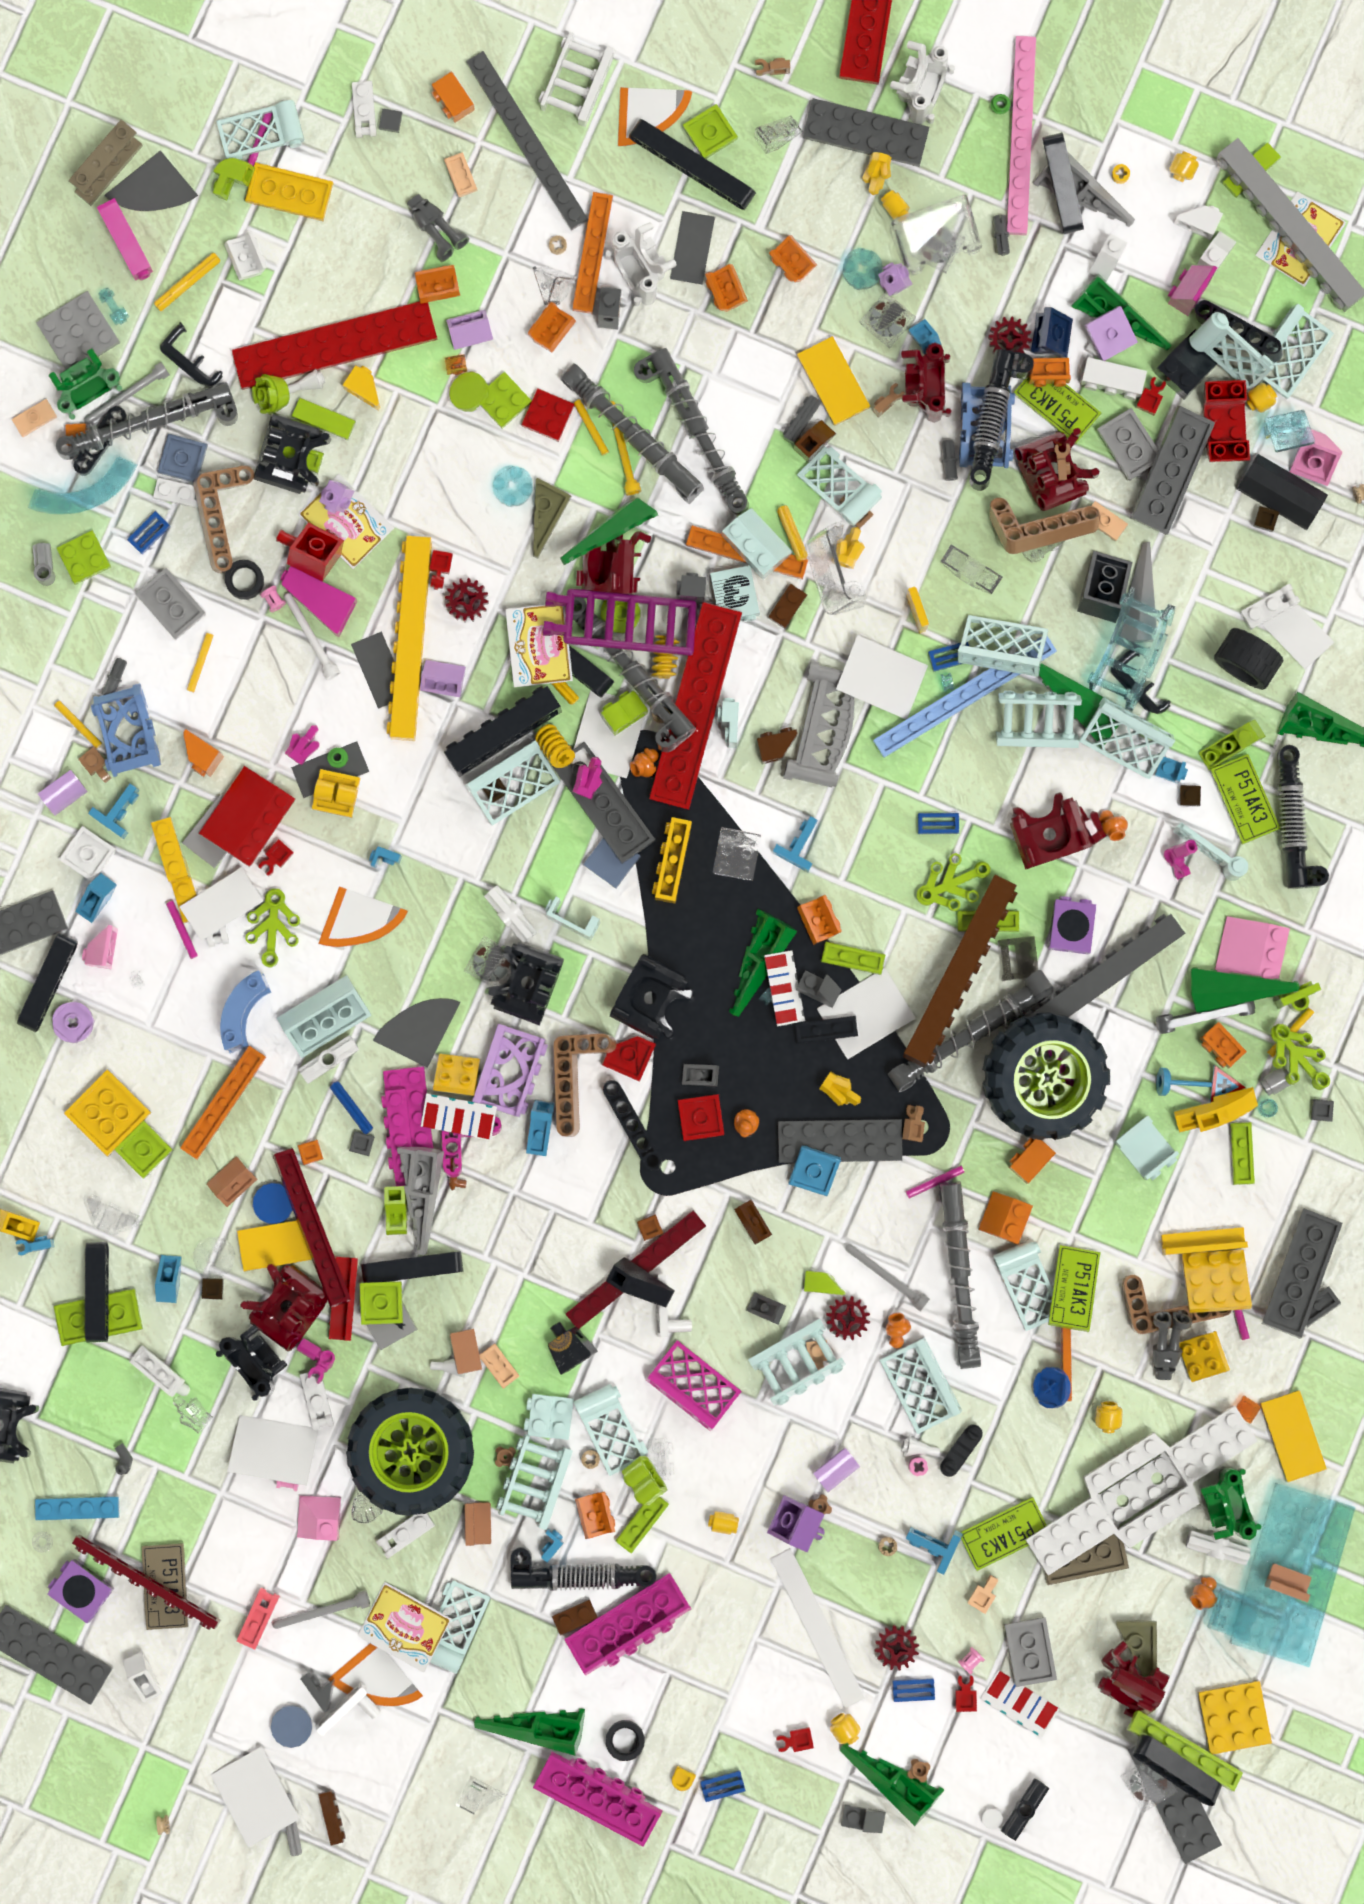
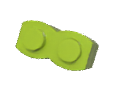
M629 691L624 692L618 697V702L614 704L610 702L602 708L601 718L614 736L648 714L647 707L635 691L630 693Z
M639 1456L622 1470L624 1482L633 1488L636 1501L642 1505L652 1504L668 1491L666 1484L657 1474L654 1465L647 1456Z

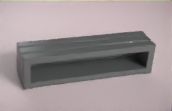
M813 395L805 398L803 407H799L796 412L798 415L790 421L789 429L786 428L783 432V439L792 445L796 443L821 404V400Z

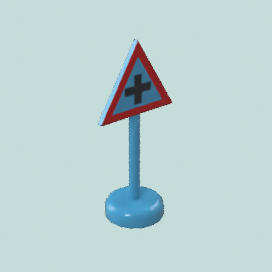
M1215 1065L1212 1082L1171 1080L1169 1069L1161 1067L1156 1078L1158 1096H1166L1170 1091L1171 1085L1211 1087L1210 1103L1214 1102L1213 1097L1246 1088Z

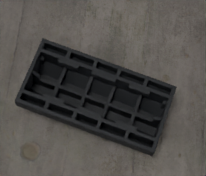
M1260 454L1256 456L1237 488L1238 491L1267 508L1278 511L1279 515L1306 531L1328 494Z

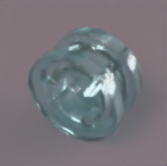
M948 673L947 676L941 674L943 692H947L948 689L954 691L951 673Z
M770 987L759 998L760 1001L763 1000L765 1002L764 1005L766 1006L772 1001Z
M1265 1099L1260 1102L1258 1111L1261 1116L1269 1118L1277 1113L1278 1106L1274 1100ZM1271 1103L1273 1112L1270 1111L1266 1114L1264 1112L1265 1109L1263 1110V1105Z

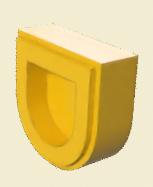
M677 1766L672 1776L674 1788L679 1791L688 1790L692 1786L696 1774Z

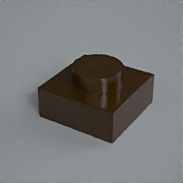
M1260 506L1253 527L1273 532L1279 512Z
M500 778L496 779L495 788L506 791V787ZM482 788L481 790L489 800L491 790ZM494 791L492 802L495 803L504 797L505 793Z
M1180 785L1179 806L1200 807L1201 786Z
M202 1278V1299L223 1300L224 1279Z

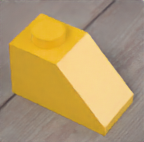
M355 365L343 384L344 390L379 410L380 403L373 375H371L372 371L365 366L360 368Z
M0 1209L1 1232L34 1241L40 1222Z

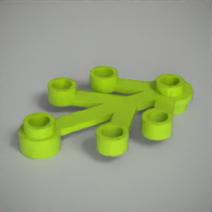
M954 853L949 857V866L943 883L934 887L938 874L943 871V865L940 862H934L930 868L931 873L927 884L920 887L917 891L918 902L924 906L937 903L948 907L953 912L959 910V900H949L939 896V894L945 891L965 898L970 903L977 902L979 899L977 891H967L956 886L976 877L980 879L986 878L991 871L989 864L979 862L973 870L953 879L956 868L962 861L961 856ZM957 856L959 862L953 863L951 858ZM934 865L940 866L939 872L933 870ZM980 866H984L986 868L985 873L979 872ZM929 892L931 894V897L929 899H925L923 897V893ZM970 893L976 894L975 900L969 899ZM951 902H957L958 907L956 909L951 908Z
M277 888L270 889L265 895V902L247 915L248 922L256 924L259 922L260 916L270 909L269 918L245 936V940L249 944H255L258 941V937L268 930L267 952L261 958L262 963L268 968L275 967L279 961L278 955L275 953L277 930L286 939L288 946L296 947L299 943L298 937L293 935L279 920L278 910L288 918V923L292 927H297L300 924V917L293 914L286 906L285 894ZM274 895L279 896L278 902H272ZM252 914L257 915L256 921H250ZM292 917H297L298 922L296 924H291L290 920ZM251 934L255 935L253 942L248 940V936ZM291 937L296 938V943L293 945L289 944ZM269 956L274 957V962L271 964L267 962Z
M1284 1024L1273 1026L1270 1034L1271 1038L1276 1042V1057L1272 1060V1064L1277 1069H1281L1286 1065L1287 1060L1284 1057V1049L1286 1047L1289 1051V1073L1285 1077L1287 1083L1294 1085L1300 1080V1075L1298 1074L1299 1063L1311 1077L1312 1086L1315 1089L1323 1090L1330 1085L1329 1076L1324 1072L1318 1073L1305 1058L1310 1057L1315 1062H1321L1326 1057L1324 1050L1320 1048L1316 1050L1304 1048L1312 1043V1036L1309 1033L1291 1032L1289 1027ZM1292 1041H1299V1044L1304 1047L1295 1046Z

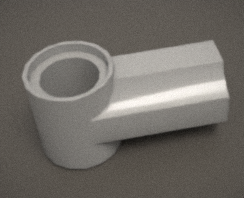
M38 543L33 545L34 577L41 585L49 586L54 583L56 577L53 572L51 544ZM49 571L48 577L40 578L42 572Z

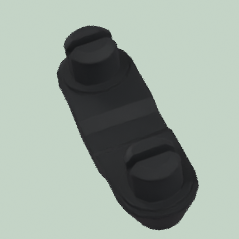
M969 1425L957 1439L940 1465L943 1475L952 1477L960 1470L983 1436L982 1429L979 1426Z

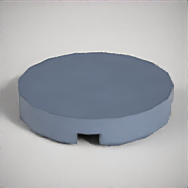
M285 1706L277 1711L272 1718V1736L283 1747H299L308 1740L312 1733V1719L308 1712L299 1706Z

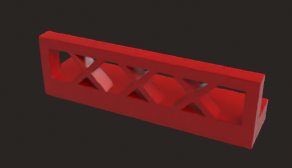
M335 1256L351 1300L331 1307L328 1339L351 1341L358 1258Z

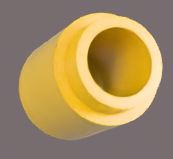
M891 190L882 197V206L894 221L898 219L902 221L909 215L910 207L898 192L895 193L894 190Z
M715 1511L714 1515L710 1514L708 1527H712L711 1532L731 1535V1533L736 1534L739 1517H734V1514Z

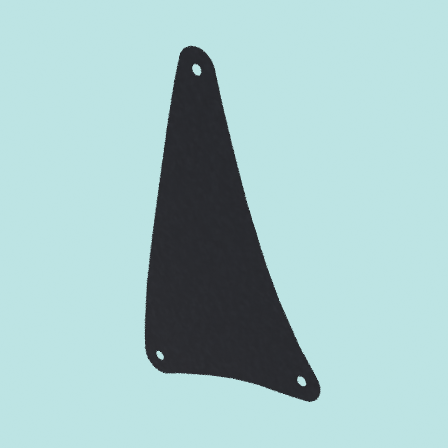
M640 730L632 761L645 748L655 749L659 755L658 760L654 762L656 772L650 777H636L629 769L627 778L620 777L624 797L656 840L638 853L641 857L636 862L645 918L648 956L687 976L686 979L689 980V983L685 990L695 992L693 998L675 999L666 1008L665 1019L674 1032L673 1037L668 1038L662 1032L658 1039H653V1043L656 1046L653 1057L647 1133L659 1152L662 1163L665 1160L673 1161L675 1170L671 1174L663 1173L661 1168L656 1171H650L640 1161V1175L645 1185L659 1195L673 1196L752 1171L790 1164L779 1163L778 1121L902 1119L903 1138L905 1119H909L906 1111L908 1105L923 1107L924 1111L921 1120L928 1123L929 1129L923 1134L922 1142L902 1139V1156H926L940 1150L949 1137L950 1122L926 1077L919 1075L920 1078H915L916 1082L911 1087L899 1092L888 1076L892 1069L901 1064L908 1065L907 1062L909 1061L903 1058L906 1046L896 1031L849 1059L846 1058L835 1039L797 1044L795 1023L777 1026L768 975L739 1017L729 1012L735 1004L736 996L734 992L735 989H739L741 982L739 974L746 948L751 945L753 938L751 930L752 927H756L758 919L756 912L758 909L787 923L797 931L783 952H793L798 984L805 970L822 979L825 978L826 974L829 975L841 989L840 994L859 984L860 981L850 968L821 962L825 942H829V940L827 939L813 945L797 909L800 903L699 777L689 810L649 799L662 751L658 749L655 736L657 732ZM672 817L692 821L675 904L655 900V894H652L654 882H658L660 876L656 874L658 862H662L664 857L663 854H660L662 843L667 842L668 837L667 834H664L666 823H671ZM652 992L653 1003L656 1001V994ZM800 993L805 1018L803 1022L823 1020L817 1008L824 1004ZM684 1064L719 1066L717 1087L682 1085ZM830 1071L838 1076L850 1079L851 1091L861 1097L859 1104L854 1106L849 1103L838 1106L825 1092L819 1089ZM719 1094L724 1135L684 1141L678 1100ZM745 1109L752 1110L759 1117L757 1130L748 1137H742L734 1126L736 1114ZM646 1138L644 1141L643 1149H646L648 1147L649 1142ZM650 1156L647 1160L649 1167H656L659 1162L656 1156Z

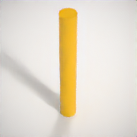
M580 399L576 400L574 406L601 455L608 454L609 450Z
M210 633L205 635L187 687V691L192 693L195 692L214 637Z
M60 700L55 703L54 707L96 749L102 745V742Z
M1308 1007L1289 1028L1290 1031L1297 1032L1314 1014V1011ZM1276 1043L1267 1052L1272 1058L1276 1055Z

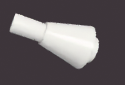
M315 369L299 380V382L289 385V393L291 394L299 390L322 389L325 383L322 372H318Z
M454 1359L444 1362H431L430 1364L431 1370H443L460 1377H465L466 1374L457 1373Z
M910 1436L903 1439L901 1444V1451L904 1452V1456L926 1454L939 1456L940 1448L928 1446Z

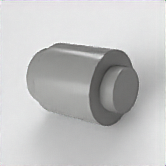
M1277 1069L1263 1077L1264 1080L1260 1083L1268 1096L1271 1094L1275 1095L1290 1086L1285 1079L1289 1073L1287 1069Z

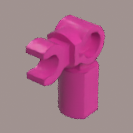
M1194 840L1185 841L1164 851V857L1170 863V866H1173L1174 875L1177 880L1191 874L1189 867L1184 863V857L1197 851L1198 847Z
M303 1338L297 1347V1351L313 1361L317 1360L316 1367L310 1369L308 1378L310 1379L313 1374H318L317 1383L320 1384L323 1381L324 1373L333 1366L335 1355L329 1350L321 1351L322 1348Z

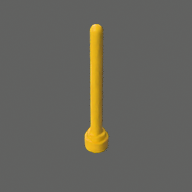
M616 427L614 433L626 477L625 493L627 496L638 494L641 492L640 483L634 479L624 435Z

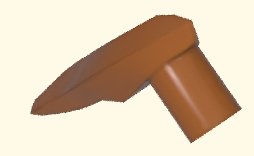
M450 1158L451 1166L449 1169L451 1172H455L454 1158ZM448 1177L449 1187L452 1191L455 1190V1187L466 1188L467 1180Z

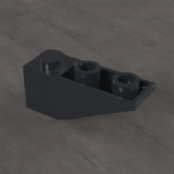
M625 1257L613 1265L606 1279V1282L623 1293L665 1308L675 1292L674 1289Z

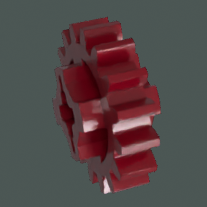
M1011 316L1010 321H1007L1005 317H1003L1002 323L996 321V328L991 327L990 332L993 334L988 335V339L992 340L988 346L994 347L992 353L995 354L996 350L1002 349L998 344H1001L1005 350L1013 351L1014 347L1020 345L1022 346L1015 350V352L1025 353L1024 350L1029 351L1030 346L1027 344H1030L1032 339L1028 338V336L1032 332L1030 330L1026 331L1028 324L1021 325L1020 318L1015 322L1013 316ZM1007 327V330L998 333L1002 328ZM1015 328H1017L1022 334H1019L1015 330ZM1009 335L1012 336V342H1008L1007 337Z
M461 578L459 580L460 584L457 585L453 582L454 588L447 589L450 596H445V600L450 602L446 604V608H452L449 614H456L455 619L457 621L460 617H463L464 623L467 622V618L474 622L476 615L482 618L480 612L487 611L484 605H488L489 600L484 598L489 595L488 592H482L485 589L484 585L478 587V580L471 583L470 578L467 579V582H463ZM467 587L473 588V589H475L477 592H474V593H473V592L469 591V590L467 589ZM460 590L461 592L457 598H454L457 591ZM465 596L471 599L470 604L462 602ZM480 602L479 607L474 611L475 604ZM456 608H463L467 613L460 612Z
M843 1296L842 1302L836 1299V1306H829L832 1312L826 1313L830 1317L826 1324H832L829 1331L835 1330L836 1338L841 1334L843 1335V1340H846L847 1336L854 1340L855 1334L862 1337L860 1331H867L864 1325L870 1324L871 1321L866 1320L870 1313H865L864 1310L867 1308V1305L860 1306V1299L854 1302V1297L851 1296L849 1301H847L846 1297ZM847 1304L846 1310L841 1313L836 1312L839 1307ZM854 1306L860 1310L862 1317H858L855 1314ZM850 1308V1315L854 1317V1320L850 1321L846 1328V1320L842 1319V1317L847 1315ZM834 1319L841 1322L843 1325L842 1331L836 1326ZM861 1324L858 1329L850 1332L851 1326Z
M895 1625L892 1626L890 1631L885 1627L886 1633L878 1634L881 1640H875L879 1647L875 1648L874 1651L880 1652L877 1659L884 1660L883 1666L890 1664V1670L897 1666L898 1670L901 1671L902 1665L909 1668V1661L915 1663L913 1655H919V1652L915 1651V1648L919 1647V1643L913 1642L917 1639L916 1635L910 1636L911 1630L908 1629L905 1632L903 1625H901L899 1630ZM896 1634L894 1639L886 1640L890 1635ZM904 1636L909 1640L911 1647L905 1646L903 1643ZM899 1642L900 1647L904 1650H898L897 1653H894V1649L890 1646L896 1645ZM883 1648L889 1650L890 1659L884 1655ZM908 1655L904 1660L898 1661L900 1656Z

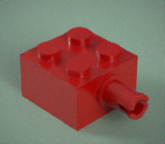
M309 522L298 537L281 530L276 538V542L290 548L287 565L322 582L340 558L344 544L343 539Z

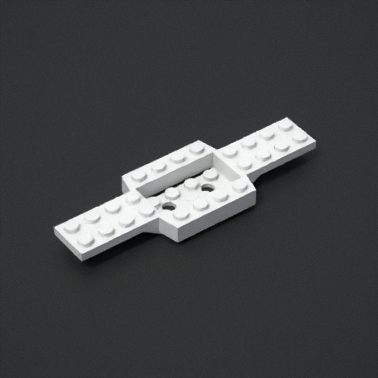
M1236 1406L1226 1410L1170 1446L1152 1432L1083 1476L1089 1498L1025 1540L1047 1575L1052 1574L1112 1534L1120 1539L1128 1548H1131L1198 1505L1199 1501L1193 1482L1256 1443L1257 1439ZM1156 1472L1161 1473L1163 1476V1481L1159 1485L1154 1484L1151 1480L1152 1475ZM1178 1486H1184L1119 1528L1120 1523L1124 1522L1125 1520H1127L1134 1514L1138 1513L1148 1505L1152 1504L1159 1498L1163 1497L1164 1495H1166L1173 1489L1177 1488ZM1126 1495L1128 1497V1504L1125 1507H1120L1117 1504L1118 1496Z

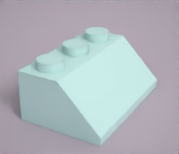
M752 508L738 516L722 530V537L763 580L793 553Z

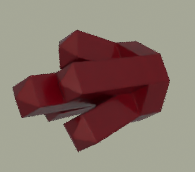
M1079 806L1093 846L1107 837L1102 828L1098 813L1092 811L1089 815L1090 818H1088L1083 808Z

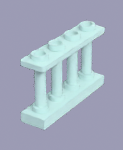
M1004 691L998 694L999 703H1005L1003 730L996 732L997 746L1079 748L1078 734L1073 732L1074 705H1081L1082 703L1080 695L1074 692H1067L1065 695L1055 692L1036 694L1033 691H1025L1024 694ZM1013 704H1025L1024 730L1022 732H1013L1011 730ZM1033 704H1046L1045 724L1042 733H1034L1032 731ZM1054 705H1066L1065 731L1062 733H1054L1052 731Z
M821 1319L814 1321L748 1359L755 1371L757 1369L762 1370L775 1396L771 1397L770 1400L774 1406L777 1404L781 1406L790 1400L789 1397L795 1394H803L810 1385H818L825 1380L826 1376L831 1373L835 1375L844 1369L845 1361L842 1357L836 1360L823 1337V1331L826 1328ZM811 1338L816 1340L829 1365L820 1370L817 1369L804 1346L805 1342ZM792 1349L798 1350L811 1373L810 1376L801 1381L787 1358V1352ZM775 1359L780 1360L793 1383L791 1387L782 1391L769 1368V1362Z
M524 1434L523 1438H519L516 1449L519 1451L517 1457H513L509 1469L512 1472L510 1478L506 1477L503 1489L505 1493L503 1498L499 1497L496 1509L499 1510L498 1514L504 1516L505 1510L533 1518L535 1522H538L537 1526L539 1528L547 1530L573 1450L563 1447L562 1451L556 1452L529 1443L530 1436ZM525 1450L554 1459L558 1463L556 1470L550 1472L523 1463L522 1459ZM518 1471H524L548 1479V1482H551L549 1491L545 1490L544 1492L515 1482ZM512 1490L542 1499V1502H544L543 1509L535 1511L508 1502Z

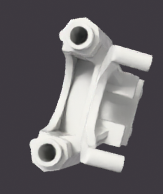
M909 40L907 48L918 51L919 58L909 56L903 77L901 76L899 82L892 81L890 88L897 90L896 94H898L902 102L908 103L911 111L910 120L913 123L923 124L927 120L929 124H933L935 116L932 114V111L945 82L946 73L948 71L950 75L954 74L955 65H948V50L944 46H936L932 50V54L926 56V46L924 44Z
M652 222L636 228L635 239L629 238V235L624 231L616 232L612 237V251H606V259L611 260L612 256L614 257L615 265L634 294V306H639L641 302L645 305L653 304L657 295V282L664 278L665 272L677 265L674 259L666 262L663 256L659 257L654 249L656 244L651 236L643 240L644 233L654 228Z

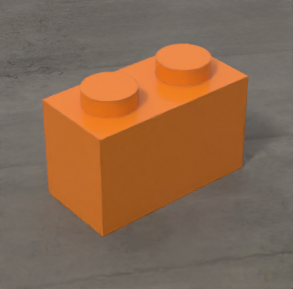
M452 71L432 84L433 91L431 94L437 103H442L444 106L442 111L448 119L452 118L454 123L475 110L473 102Z
M1032 1138L1023 1145L1025 1150L1021 1154L1017 1152L1009 1161L1011 1163L1009 1169L1026 1184H1029L1056 1154L1045 1142Z

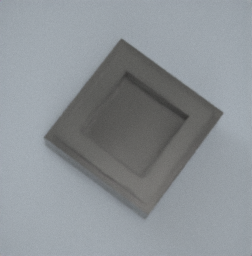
M382 108L379 130L399 133L402 111Z
M1313 1099L1311 1120L1332 1122L1334 1101Z
M354 1131L349 1151L370 1156L375 1137Z

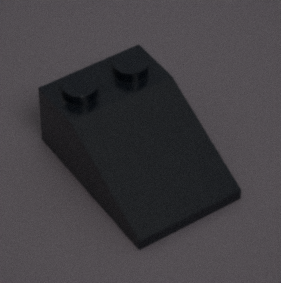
M1196 329L1168 355L1155 371V374L1184 400L1218 364L1208 354L1199 352L1191 346L1190 337L1195 333ZM1213 348L1218 355H1223L1218 348Z
M1093 551L1077 612L1116 623L1123 608L1133 562Z

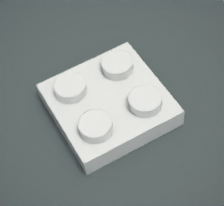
M82 826L59 860L92 882L102 872L117 849Z

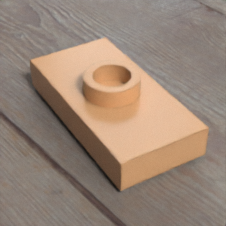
M463 152L444 159L459 198L478 191Z
M45 399L14 417L12 421L21 436L25 437L57 418V415L48 400Z
M1095 501L1092 506L1096 507L1100 512L1098 529L1114 541H1117L1128 523Z
M495 1343L479 1355L482 1362L503 1389L519 1377V1374Z

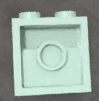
M723 698L722 707H718L717 722H721V727L725 728V742L729 743L728 748H737L739 702H735L733 698Z
M532 1394V1398H528L527 1410H530V1418H525L524 1431H528V1436L569 1440L574 1399Z

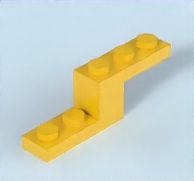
M168 817L152 822L151 826L168 882L172 884L183 923H188L189 921L181 911L180 906L197 896L187 861L182 855L172 818Z

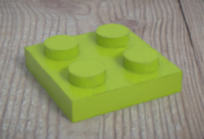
M717 104L683 124L685 132L700 155L705 159L738 139L737 134Z
M504 371L489 385L488 398L481 407L503 429L528 407L532 400Z
M93 530L56 548L75 585L111 568Z
M145 1121L114 1149L143 1179L173 1151Z
M402 1282L360 1283L361 1325L403 1323Z

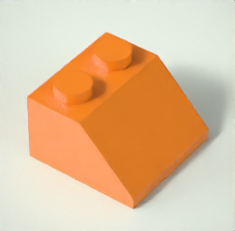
M185 729L183 734L188 759L192 764L191 768L203 777L205 774L211 777L224 756L220 751Z
M993 1191L978 1230L1018 1245L1033 1205Z

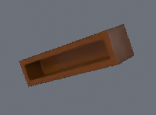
M332 1790L321 1792L318 1796L330 1845L343 1843L346 1835L345 1831L341 1829L343 1823L342 1819L338 1816V1813H340L339 1807L335 1804L336 1794Z

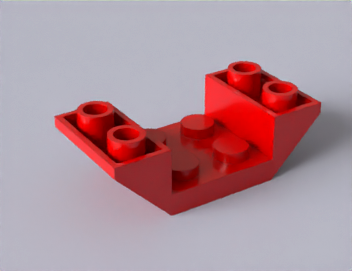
M1246 380L1205 382L1204 417L1215 422L1205 446L1209 462L1250 461L1249 440L1246 437L1245 402L1247 401Z

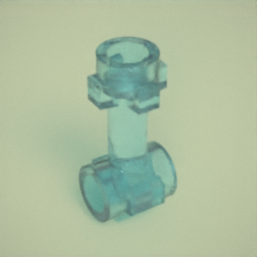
M109 288L101 290L98 293L99 299L102 303L106 302L111 309L112 314H110V317L115 325L125 323L129 315L124 307L119 308L112 298L115 296L114 292L110 291Z

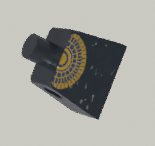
M558 1322L550 1328L556 1339L548 1343V1348L560 1375L567 1373L598 1352L577 1327L566 1331L562 1323Z

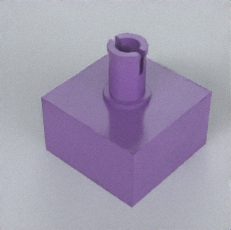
M784 1495L767 1533L793 1547L808 1552L814 1538L816 1540L823 1538L817 1532L823 1535L825 1533L824 1529L819 1527L825 1514Z

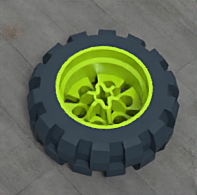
M1036 1013L1035 1016H1023L1011 1022V1027L1004 1033L1000 1031L991 1044L994 1046L990 1054L985 1055L982 1070L985 1071V1080L982 1082L985 1097L989 1099L991 1104V1110L1000 1121L1004 1122L1012 1130L1032 1139L1043 1141L1045 1138H1052L1058 1140L1070 1137L1071 1132L1077 1129L1083 1130L1093 1121L1091 1117L1096 1110L1101 1111L1107 1099L1104 1093L1106 1085H1110L1111 1069L1107 1068L1106 1059L1108 1056L1102 1043L1098 1042L1094 1037V1033L1083 1024L1064 1015ZM1039 1047L1037 1056L1034 1049ZM1047 1050H1051L1052 1056L1045 1060L1044 1053ZM1063 1050L1068 1052V1055L1064 1058L1057 1060ZM1031 1055V1064L1025 1065V1058ZM1065 1064L1066 1070L1064 1073L1059 1074L1060 1065ZM1019 1067H1024L1025 1071L1018 1072ZM1045 1073L1049 1074L1050 1079L1048 1081L1045 1080ZM1026 1075L1027 1082L1024 1085H1020V1077ZM1064 1078L1074 1079L1073 1087L1065 1084ZM1060 1084V1091L1054 1094V1085ZM1028 1089L1027 1096L1023 1099L1021 1094ZM1040 1089L1041 1096L1038 1099H1034V1092ZM1047 1095L1052 1097L1054 1106L1048 1107Z
M412 1387L396 1389L382 1394L371 1401L352 1424L347 1438L349 1439L346 1451L347 1465L350 1468L352 1480L359 1492H362L370 1500L369 1502L378 1508L393 1512L396 1515L426 1514L437 1510L451 1501L466 1483L473 1466V1435L461 1411L451 1401L439 1395V1393ZM408 1418L409 1431L403 1429L401 1419ZM415 1425H420L423 1428V1434L420 1437H416L412 1433V1428ZM432 1426L437 1433L427 1438L425 1434ZM394 1430H400L403 1433L401 1441L393 1440L392 1433ZM383 1438L391 1442V1447L379 1446L380 1439ZM429 1440L437 1443L436 1451L430 1452L427 1450L426 1444ZM408 1442L411 1448L416 1450L413 1453V1461L409 1454H405V1451L408 1449ZM388 1450L396 1452L397 1458L395 1461L387 1460L386 1452ZM431 1455L443 1456L441 1464L431 1460ZM423 1460L430 1462V1471L424 1472L421 1470L420 1463ZM395 1464L397 1468L389 1476L384 1470ZM402 1465L410 1467L411 1473L409 1476L401 1475L400 1468ZM414 1472H419L422 1483L414 1484Z

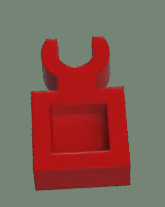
M1153 377L1150 381L1151 390L1144 389L1136 408L1153 416L1163 398L1158 393L1163 391L1166 386L1165 381H1163L1160 387L1155 386L1156 377Z
M278 839L265 853L269 859L262 861L258 868L262 869L265 865H268L270 870L266 875L269 877L274 873V867L278 865L282 868L294 855V852Z
M969 1675L970 1680L966 1684L962 1682V1676H958V1684L961 1686V1690H955L956 1712H977V1690H971V1686L974 1683L972 1675Z
M810 1727L791 1730V1737L784 1735L776 1737L777 1741H785V1746L778 1748L779 1752H785L792 1746L794 1752L814 1748Z

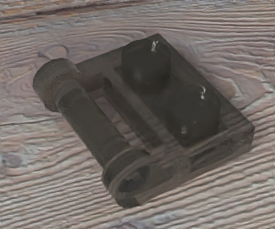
M1035 936L998 940L1003 966L1002 981L1026 979L1032 973L1039 970ZM1010 945L1015 947L1017 973L1011 972L1008 947Z

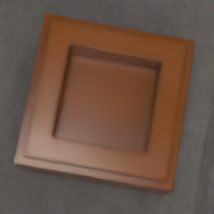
M656 1214L637 1222L644 1241L663 1234Z

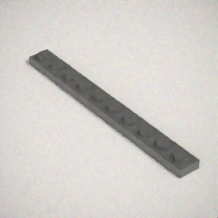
M484 51L467 60L468 67L570 230L572 231L587 222L588 217Z

